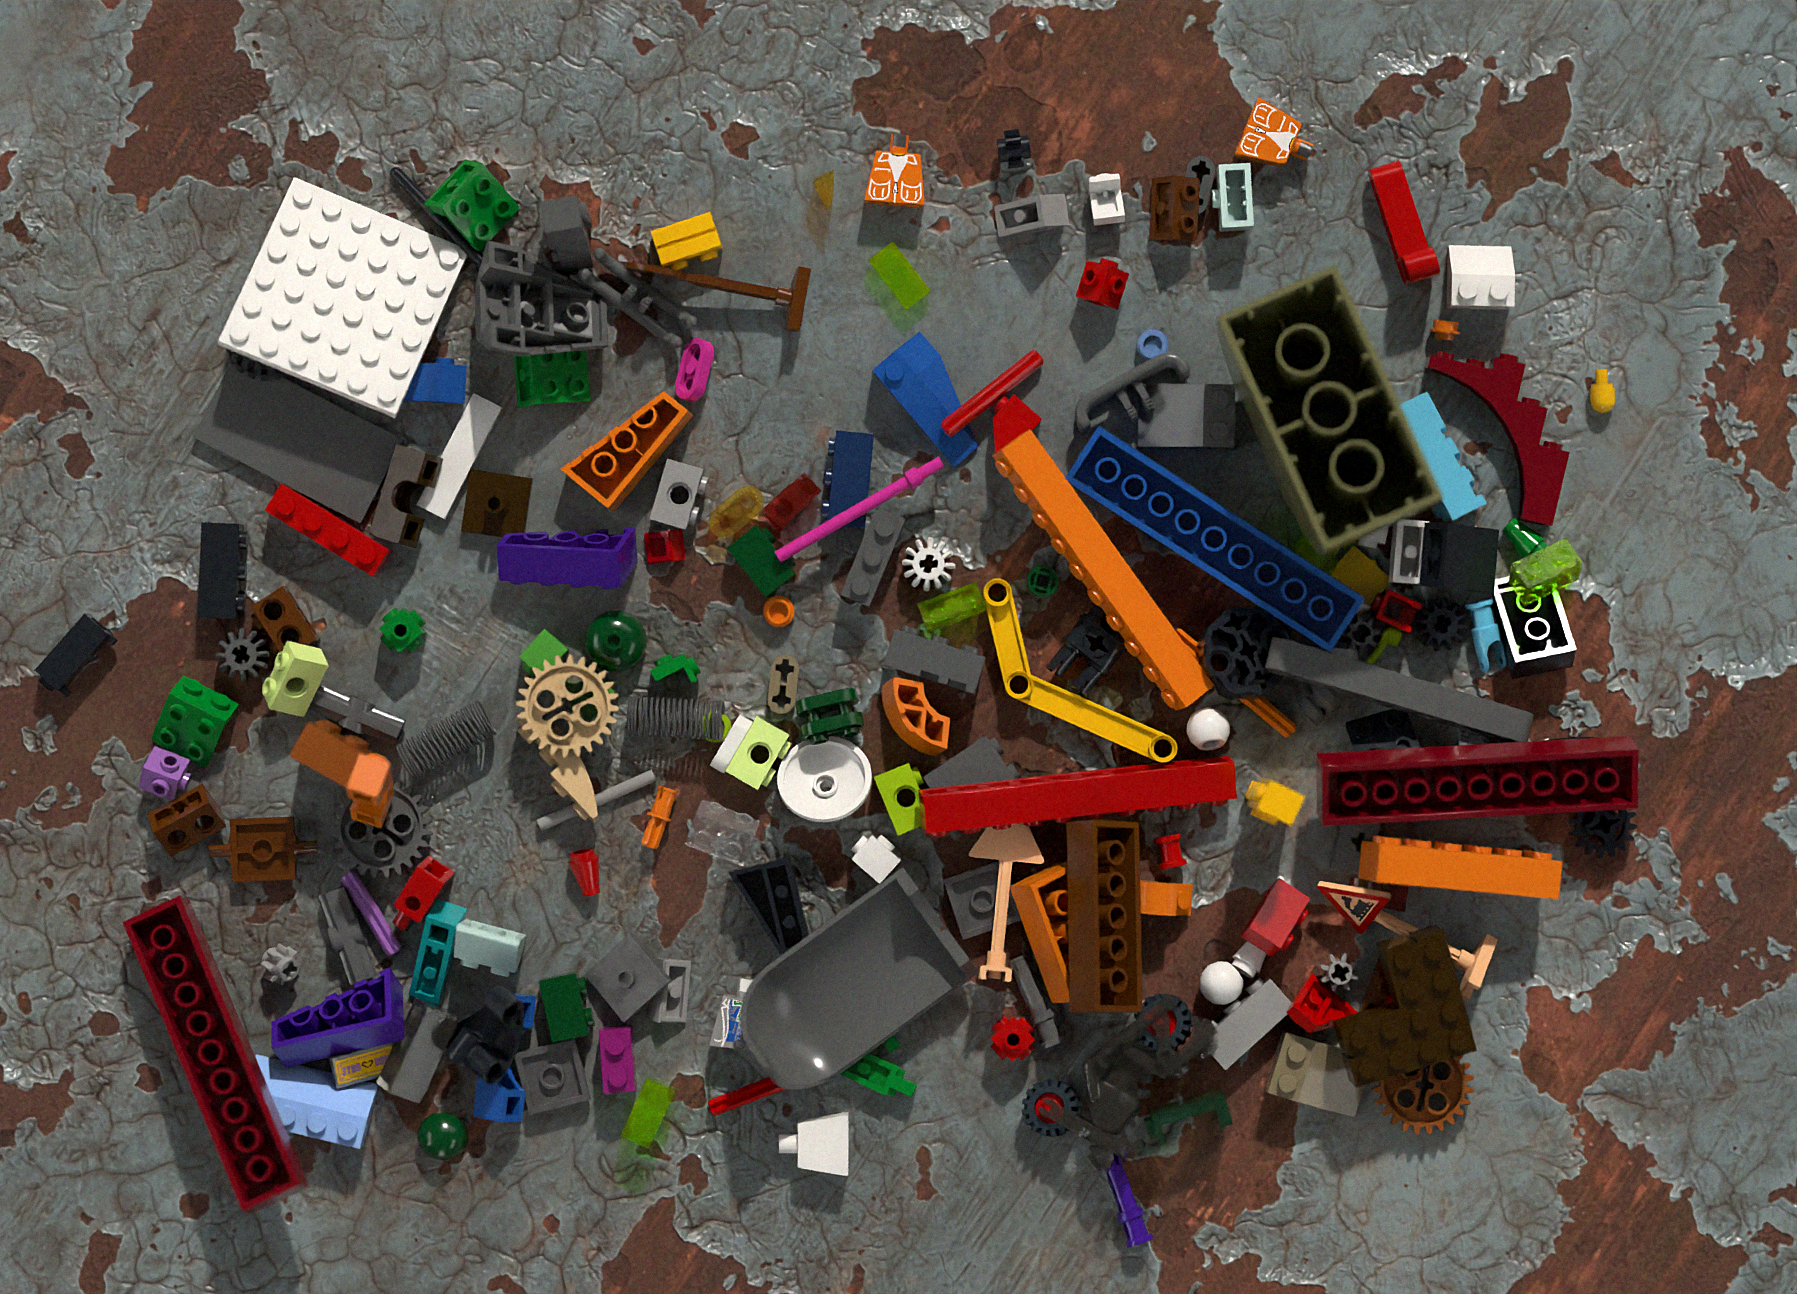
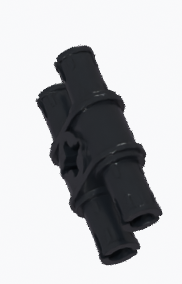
M1096 604L1093 605L1087 614L1083 613L1079 616V621L1070 633L1062 638V647L1049 664L1046 665V668L1052 672L1061 663L1054 675L1062 679L1077 657L1084 659L1087 666L1070 686L1074 691H1077L1085 682V686L1078 693L1085 698L1088 697V694L1101 677L1110 675V669L1120 656L1127 652L1124 645L1125 640L1119 631L1114 630L1110 633L1103 629L1102 624L1106 621L1107 615L1101 606ZM1098 639L1100 641L1098 647L1101 651L1097 649L1092 652L1089 649L1091 646L1089 641Z

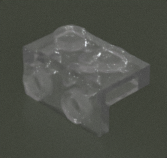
M701 800L685 845L744 867L760 821L746 813H738L724 808L719 803Z

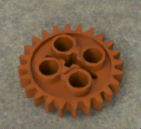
M1464 1055L1442 1061L1448 1066L1447 1074L1442 1078L1434 1077L1432 1069L1435 1064L1426 1066L1425 1079L1430 1084L1423 1087L1421 1111L1416 1109L1420 1088L1415 1085V1082L1421 1081L1423 1067L1416 1069L1410 1074L1403 1073L1380 1080L1379 1085L1371 1088V1091L1381 1093V1096L1374 1102L1377 1105H1386L1382 1109L1381 1114L1386 1116L1392 1113L1393 1115L1390 1119L1392 1125H1395L1400 1120L1402 1121V1131H1406L1410 1125H1413V1133L1415 1135L1419 1134L1421 1127H1424L1426 1133L1431 1135L1432 1126L1436 1125L1442 1132L1444 1131L1443 1122L1445 1120L1455 1125L1454 1118L1452 1117L1454 1113L1464 1116V1112L1459 1108L1461 1104H1471L1464 1097L1465 1093L1474 1092L1473 1088L1466 1086V1082L1473 1080L1474 1076L1464 1073L1471 1066L1470 1063L1459 1062ZM1403 1089H1410L1413 1095L1411 1102L1406 1105H1400L1397 1101L1398 1093ZM1434 1093H1441L1444 1098L1443 1105L1438 1109H1431L1428 1105L1429 1097Z

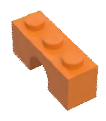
M360 753L347 785L348 798L353 800L350 807L351 819L381 829L394 797L391 765L387 762L386 758L378 754L370 753L367 756Z

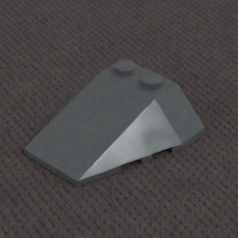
M492 241L487 242L475 285L476 340L488 350L515 356L601 349L608 346L607 300L591 289L581 279L573 275L566 277L553 270L552 264L546 261L541 264L525 256L527 252L519 247Z

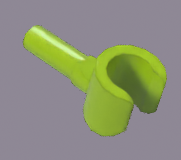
M1393 627L1385 628L1380 642L1366 662L1373 665L1383 650H1385L1387 644L1397 647L1402 637V632Z

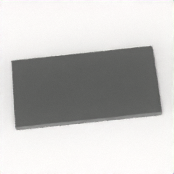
M232 363L228 367L193 435V438L360 524L363 523L387 476L390 458L394 453L396 444L402 446L405 441L283 377L275 380L273 375L268 376V381H261V376L256 375L255 380L248 378V372L244 371L241 374L237 370L236 364L232 365Z

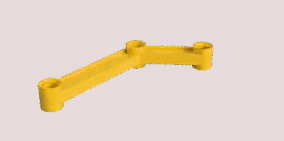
M993 579L984 586V602L1004 688L1009 696L1155 761L1164 763L1169 762L1175 757L1177 743L1169 735L1031 675L1010 585L1003 579ZM993 584H1000L1006 590V596L1000 602L992 601L988 595V590ZM1018 675L1024 677L1027 681V689L1021 694L1012 692L1009 685L1011 679ZM1160 739L1167 740L1171 747L1169 754L1165 757H1158L1154 752V745Z

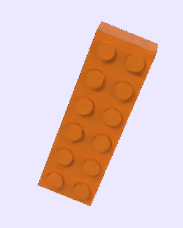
M1376 835L1372 836V841L1362 840L1358 872V878L1381 883L1559 899L1563 861L1552 860L1551 853L1523 850L1522 855L1520 850L1493 847L1492 853V848L1469 844H1463V850H1461L1462 845L1433 841V846L1431 847V842L1403 838L1401 844V839Z

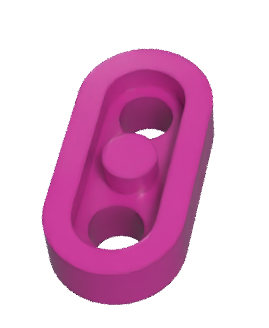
M693 338L686 344L675 382V392L679 398L693 402L698 400L705 392L711 364L714 359V348L709 341Z

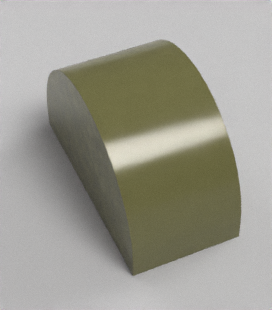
M1336 265L1217 317V332L1233 384H1236V392L1248 422L1292 515L1318 554L1324 555L1442 502L1444 497Z

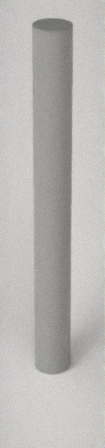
M651 769L595 794L597 807L657 781L653 770ZM575 803L538 819L537 823L541 831L578 816L572 808Z

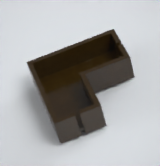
M1436 924L1409 932L1410 939L1417 943L1415 945H1412L1411 940L1403 934L1376 942L1392 1002L1332 1021L1339 1047L1344 1051L1341 1054L1348 1079L1356 1088L1477 1051L1445 932Z

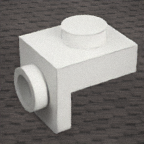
M1103 173L1089 177V199L1094 226L1125 222L1120 175Z

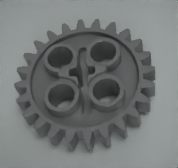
M399 779L393 786L394 797L385 821H387L385 827L404 840L402 846L382 832L376 835L378 829L369 824H365L367 827L366 835L361 839H355L352 835V829L356 824L362 822L351 819L350 807L353 802L352 799L340 796L344 807L333 808L340 815L339 819L330 820L331 824L338 826V830L330 833V836L340 839L333 848L335 850L344 849L345 851L341 854L340 860L345 861L351 858L349 868L354 870L361 865L360 874L363 876L368 873L369 869L372 870V877L374 879H378L380 871H383L385 877L390 879L392 869H395L399 875H403L402 865L406 864L413 869L414 864L411 859L413 857L424 858L418 851L419 848L430 847L428 843L423 841L425 836L433 835V832L425 829V825L432 823L433 819L423 817V814L430 808L428 806L419 807L418 804L422 801L423 796L419 794L411 797L414 791L412 786H408L402 791L403 781ZM408 816L411 820L409 830L399 833L396 829L397 820L400 817ZM385 841L390 842L392 846L391 854L386 858H380L377 854L378 845Z

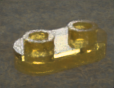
M743 486L735 491L711 513L709 527L712 533L720 538L734 536L763 509L764 498L762 493L753 486ZM751 496L754 498V505L751 508L743 506L742 500L744 497ZM722 517H728L731 520V525L726 529L719 526V520Z

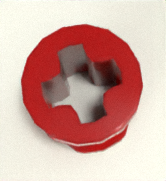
M1180 833L1153 839L1154 844H1157L1161 858L1160 870L1187 864L1186 859L1182 857L1179 839H1181Z

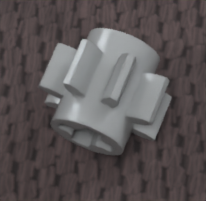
M280 943L276 948L268 949L264 953L260 964L266 969L262 976L280 985H283L285 981L293 980L297 976L301 965L295 960L299 953L289 946L286 948Z
M1342 953L1340 959H1335L1332 954H1328L1330 962L1327 965H1319L1326 973L1320 979L1321 982L1332 981V991H1335L1338 985H1342L1346 990H1349L1347 982L1350 979L1358 980V977L1352 974V968L1356 967L1357 963H1346V953ZM1336 964L1342 968L1346 967V970L1342 972V979L1336 976L1332 977L1331 975L1335 972L1334 966Z

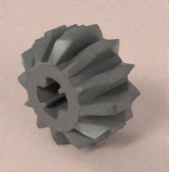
M245 628L239 629L238 638L232 631H229L227 637L231 643L229 644L226 641H219L218 643L220 647L226 649L225 653H216V658H226V662L219 666L220 670L224 671L232 667L228 675L230 679H234L240 671L242 682L248 680V671L254 678L260 677L256 666L267 669L268 664L260 659L261 657L271 656L270 651L260 650L261 647L267 644V640L261 639L255 643L258 632L254 630L249 634L248 638ZM244 646L248 648L246 653L250 656V659L242 660V663H240V656L236 654L237 650H244Z

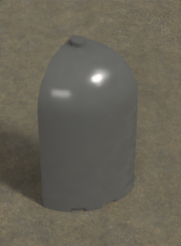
M903 867L771 962L751 982L741 1004L740 1027L747 1046L755 1056L751 1062L761 1076L767 1073L778 1086L790 1090L810 1088L824 1083L848 1069L979 973L947 928L943 931L940 930L944 924Z

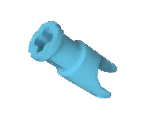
M1492 598L1465 605L1466 610L1470 611L1473 629L1471 630L1479 667L1484 673L1489 671L1487 658L1489 645L1493 648L1498 666L1504 668L1507 664L1499 626L1495 624L1492 614Z

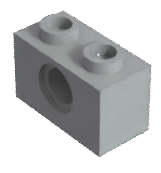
M667 459L649 519L686 531L689 525L694 526L699 513V508L694 506L698 494L704 495L708 482V477L703 476L705 470ZM677 487H684L689 492L687 502L681 505L675 504L671 498L672 491Z

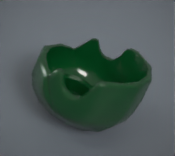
M445 1112L430 1114L421 1122L417 1132L419 1147L429 1157L436 1160L457 1158L465 1151L469 1140L465 1123L454 1115Z

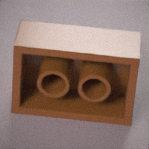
M322 719V721L307 722L289 756L336 783L347 787L359 754L368 756L370 753H374V751L368 749L370 745L368 741L357 735L345 736L340 733L343 729L341 726L328 719Z

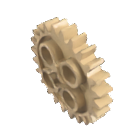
M558 655L555 656V665L553 666L547 660H544L545 670L541 671L533 667L532 670L536 678L525 677L524 680L529 685V688L519 689L518 691L526 696L525 700L516 702V705L525 707V712L517 715V718H527L528 721L521 728L522 731L532 729L533 733L529 741L540 738L539 749L542 750L549 744L551 745V755H555L558 748H562L564 757H568L570 749H573L577 756H581L582 746H585L589 752H592L593 746L591 742L596 741L602 745L604 742L600 734L611 735L612 731L607 727V724L617 723L618 721L610 716L611 711L620 710V707L611 705V700L619 697V694L609 693L608 691L615 684L614 681L604 683L603 679L607 671H602L599 674L595 673L597 668L596 662L592 663L588 668L585 667V657H581L578 664H574L573 655H568L566 663H563ZM574 675L581 677L584 683L582 691L577 694L569 692L566 686L567 680ZM544 690H550L555 695V703L550 708H544L539 704L538 697ZM590 691L594 693L593 697L573 707V714L570 715L568 711H564L546 721L543 720V715L563 706V698L566 697L571 701ZM586 704H593L598 710V716L592 722L585 721L581 716V709ZM559 718H564L570 725V730L565 736H558L553 731V723Z

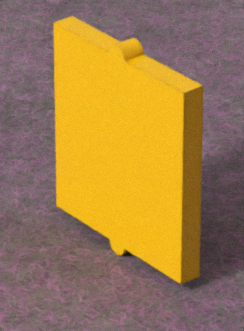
M1354 545L1328 573L1366 597L1363 602L1368 605L1373 602L1376 594L1381 593L1389 584V577L1376 566V561L1370 560ZM1360 611L1359 613H1356L1352 619L1355 620V616H1356L1357 614H1360V615H1361L1364 611Z

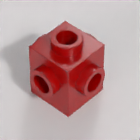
M1101 258L1100 263L1086 261L1075 297L1097 306L1118 310L1129 274L1117 269L1119 264L1108 259Z
M1013 1014L1008 1019L1003 1016L991 1027L993 1033L990 1035V1038L994 1043L990 1047L1002 1060L1006 1057L1012 1062L1017 1057L1023 1060L1034 1049L1032 1043L1035 1041V1038L1031 1033L1035 1029L1023 1016L1019 1019ZM1010 1034H1017L1019 1036V1042L1016 1045H1010L1007 1042V1037Z

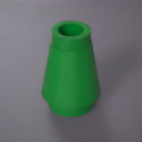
M1513 518L1502 530L1522 560L1526 559L1531 564L1549 547L1544 542L1545 538L1519 522L1516 518Z

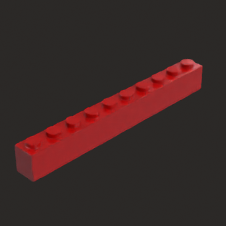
M1228 755L918 790L921 827L926 834L930 833L932 837L947 836L949 831L961 830L962 833H976L980 831L981 827L990 826L995 830H1004L1011 828V824L1024 823L1025 826H1038L1043 824V820L1055 819L1057 823H1066L1073 821V817L1086 816L1087 819H1100L1105 817V813L1117 812L1119 816H1128L1135 814V810L1147 809L1148 812H1162L1166 810L1167 806L1176 805L1181 809H1190L1197 807V803L1209 802L1210 805H1224L1228 803L1229 799H1237L1235 763Z

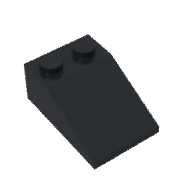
M1551 568L1495 579L1494 592H1491L1511 679L1573 667L1576 647Z

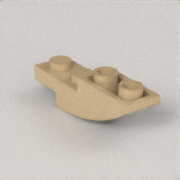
M517 718V723L520 726L517 732L528 744L534 741L539 746L540 738L529 741L533 733L532 729L523 731L521 729L528 723L527 718ZM557 725L553 728L556 735L565 736ZM548 744L538 754L550 767L554 764L558 766L550 773L551 778L554 780L550 785L562 798L568 795L575 803L572 807L573 810L584 821L589 818L595 823L599 820L596 798L591 780L580 756H577L574 750L570 749L568 757H564L562 748H558L555 755H551V745Z

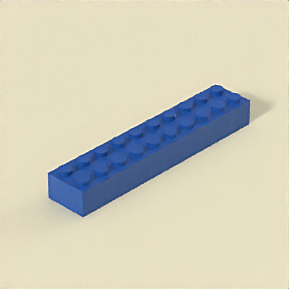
M1101 426L1097 427L1065 477L1070 484L1329 652H1331L1366 598Z

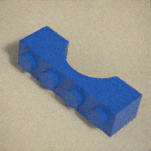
M510 992L524 1005L523 1033L533 1028L536 996ZM511 1064L502 1079L495 1084L488 1085L477 1076L473 1117L497 1122H522L525 1090L516 1082L511 1070Z

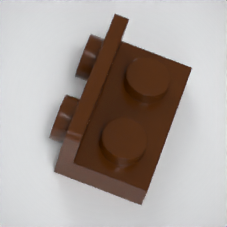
M1176 175L1152 178L1149 241L1197 240L1200 180L1198 178Z

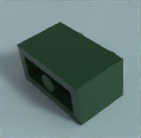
M755 525L729 545L727 549L767 598L796 575L792 570L796 564L791 558L780 562L775 554L776 549L772 545L777 541L766 526L760 530Z
M578 971L540 979L539 985L552 1043L589 1035L591 1033L590 1027L595 1026L592 1008H586L583 996L588 995L585 977L579 978Z

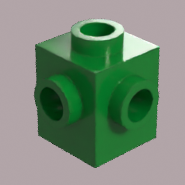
M394 608L381 619L385 624L379 628L383 633L380 639L391 652L396 649L399 653H404L406 650L411 653L424 642L422 637L427 632L422 626L426 623L414 609L409 612L406 608L400 611ZM400 624L405 625L407 629L406 634L402 637L398 636L395 631L396 627Z

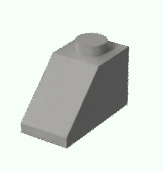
M1065 194L1037 195L994 206L998 237L1047 231L1069 225Z

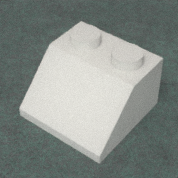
M1448 245L1446 308L1509 310L1515 307V270L1511 247Z

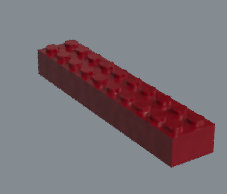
M1631 736L1316 753L1317 814L1322 826L1638 809L1639 748Z
M179 895L124 921L125 930L242 1212L253 1214L309 1188L310 1186L190 900Z

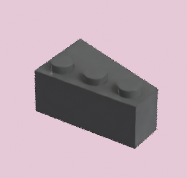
M577 195L540 201L544 232L549 249L553 250L551 254L553 262L555 261L556 271L563 273L594 267L587 228H592L593 225L590 209H588L586 202L581 203Z
M902 625L901 631L894 629L883 665L973 694L975 693L986 657L979 655L980 649L962 644L961 649L949 646V639L932 635L931 640L919 637L920 630Z

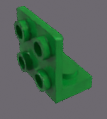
M466 159L424 203L431 213L446 216L477 251H481L487 242L519 210V205L483 163Z
M586 350L527 356L513 355L518 408L542 404L590 401Z

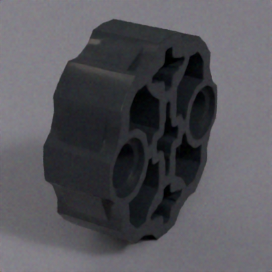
M1238 606L1223 611L1211 625L1202 631L1197 643L1199 664L1213 682L1218 695L1230 700L1241 698L1252 701L1268 694L1285 677L1264 669L1270 649L1266 640L1267 636L1292 641L1286 627L1279 625L1273 619L1272 614L1260 607L1253 609L1240 608ZM1228 621L1230 623L1240 622V624L1236 628L1224 627V625ZM1239 651H1248L1250 656H1241ZM1211 658L1220 660L1223 667L1222 671L1219 672L1212 668ZM1240 676H1242V679L1238 684V679ZM1253 679H1265L1262 685H1249Z

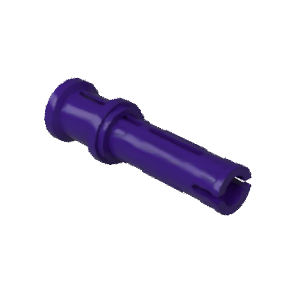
M1115 1150L1099 1156L1117 1204L1119 1213H1117L1118 1217L1116 1218L1123 1225L1127 1237L1125 1242L1127 1248L1152 1240L1153 1236L1151 1233H1148L1142 1217L1144 1214L1143 1208L1137 1206L1119 1151Z

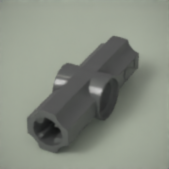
M319 685L308 708L312 712L338 721L340 726L363 735L364 733L393 745L397 744L406 722L401 717L375 708L376 705L353 695L346 696L323 685Z
M345 886L319 895L320 903L329 924L328 933L335 952L340 954L350 985L376 976V969L366 946L367 937L359 917H356Z

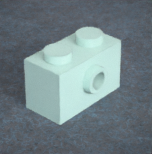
M1250 163L1218 165L1216 168L1217 189H1212V207L1218 208L1219 232L1251 230L1254 226Z

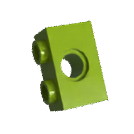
M908 762L874 776L897 835L899 836L920 827L921 817L918 790H920L919 785L924 784L918 767L911 768ZM902 789H910L915 793V801L911 806L904 807L898 803L897 795Z

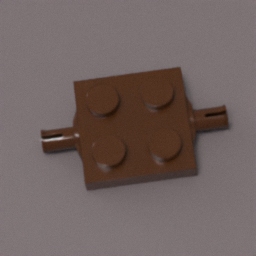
M294 816L230 819L228 844L209 845V851L221 850V852H210L209 858L228 857L232 866V882L296 880V862L299 854H317L318 848H305L317 846V840L298 841L295 834Z

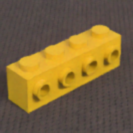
M1261 777L1258 778L1257 782L1251 781L1244 794V798L1248 799L1246 806L1252 808L1250 814L1274 825L1280 821L1292 826L1305 799V796L1272 780Z

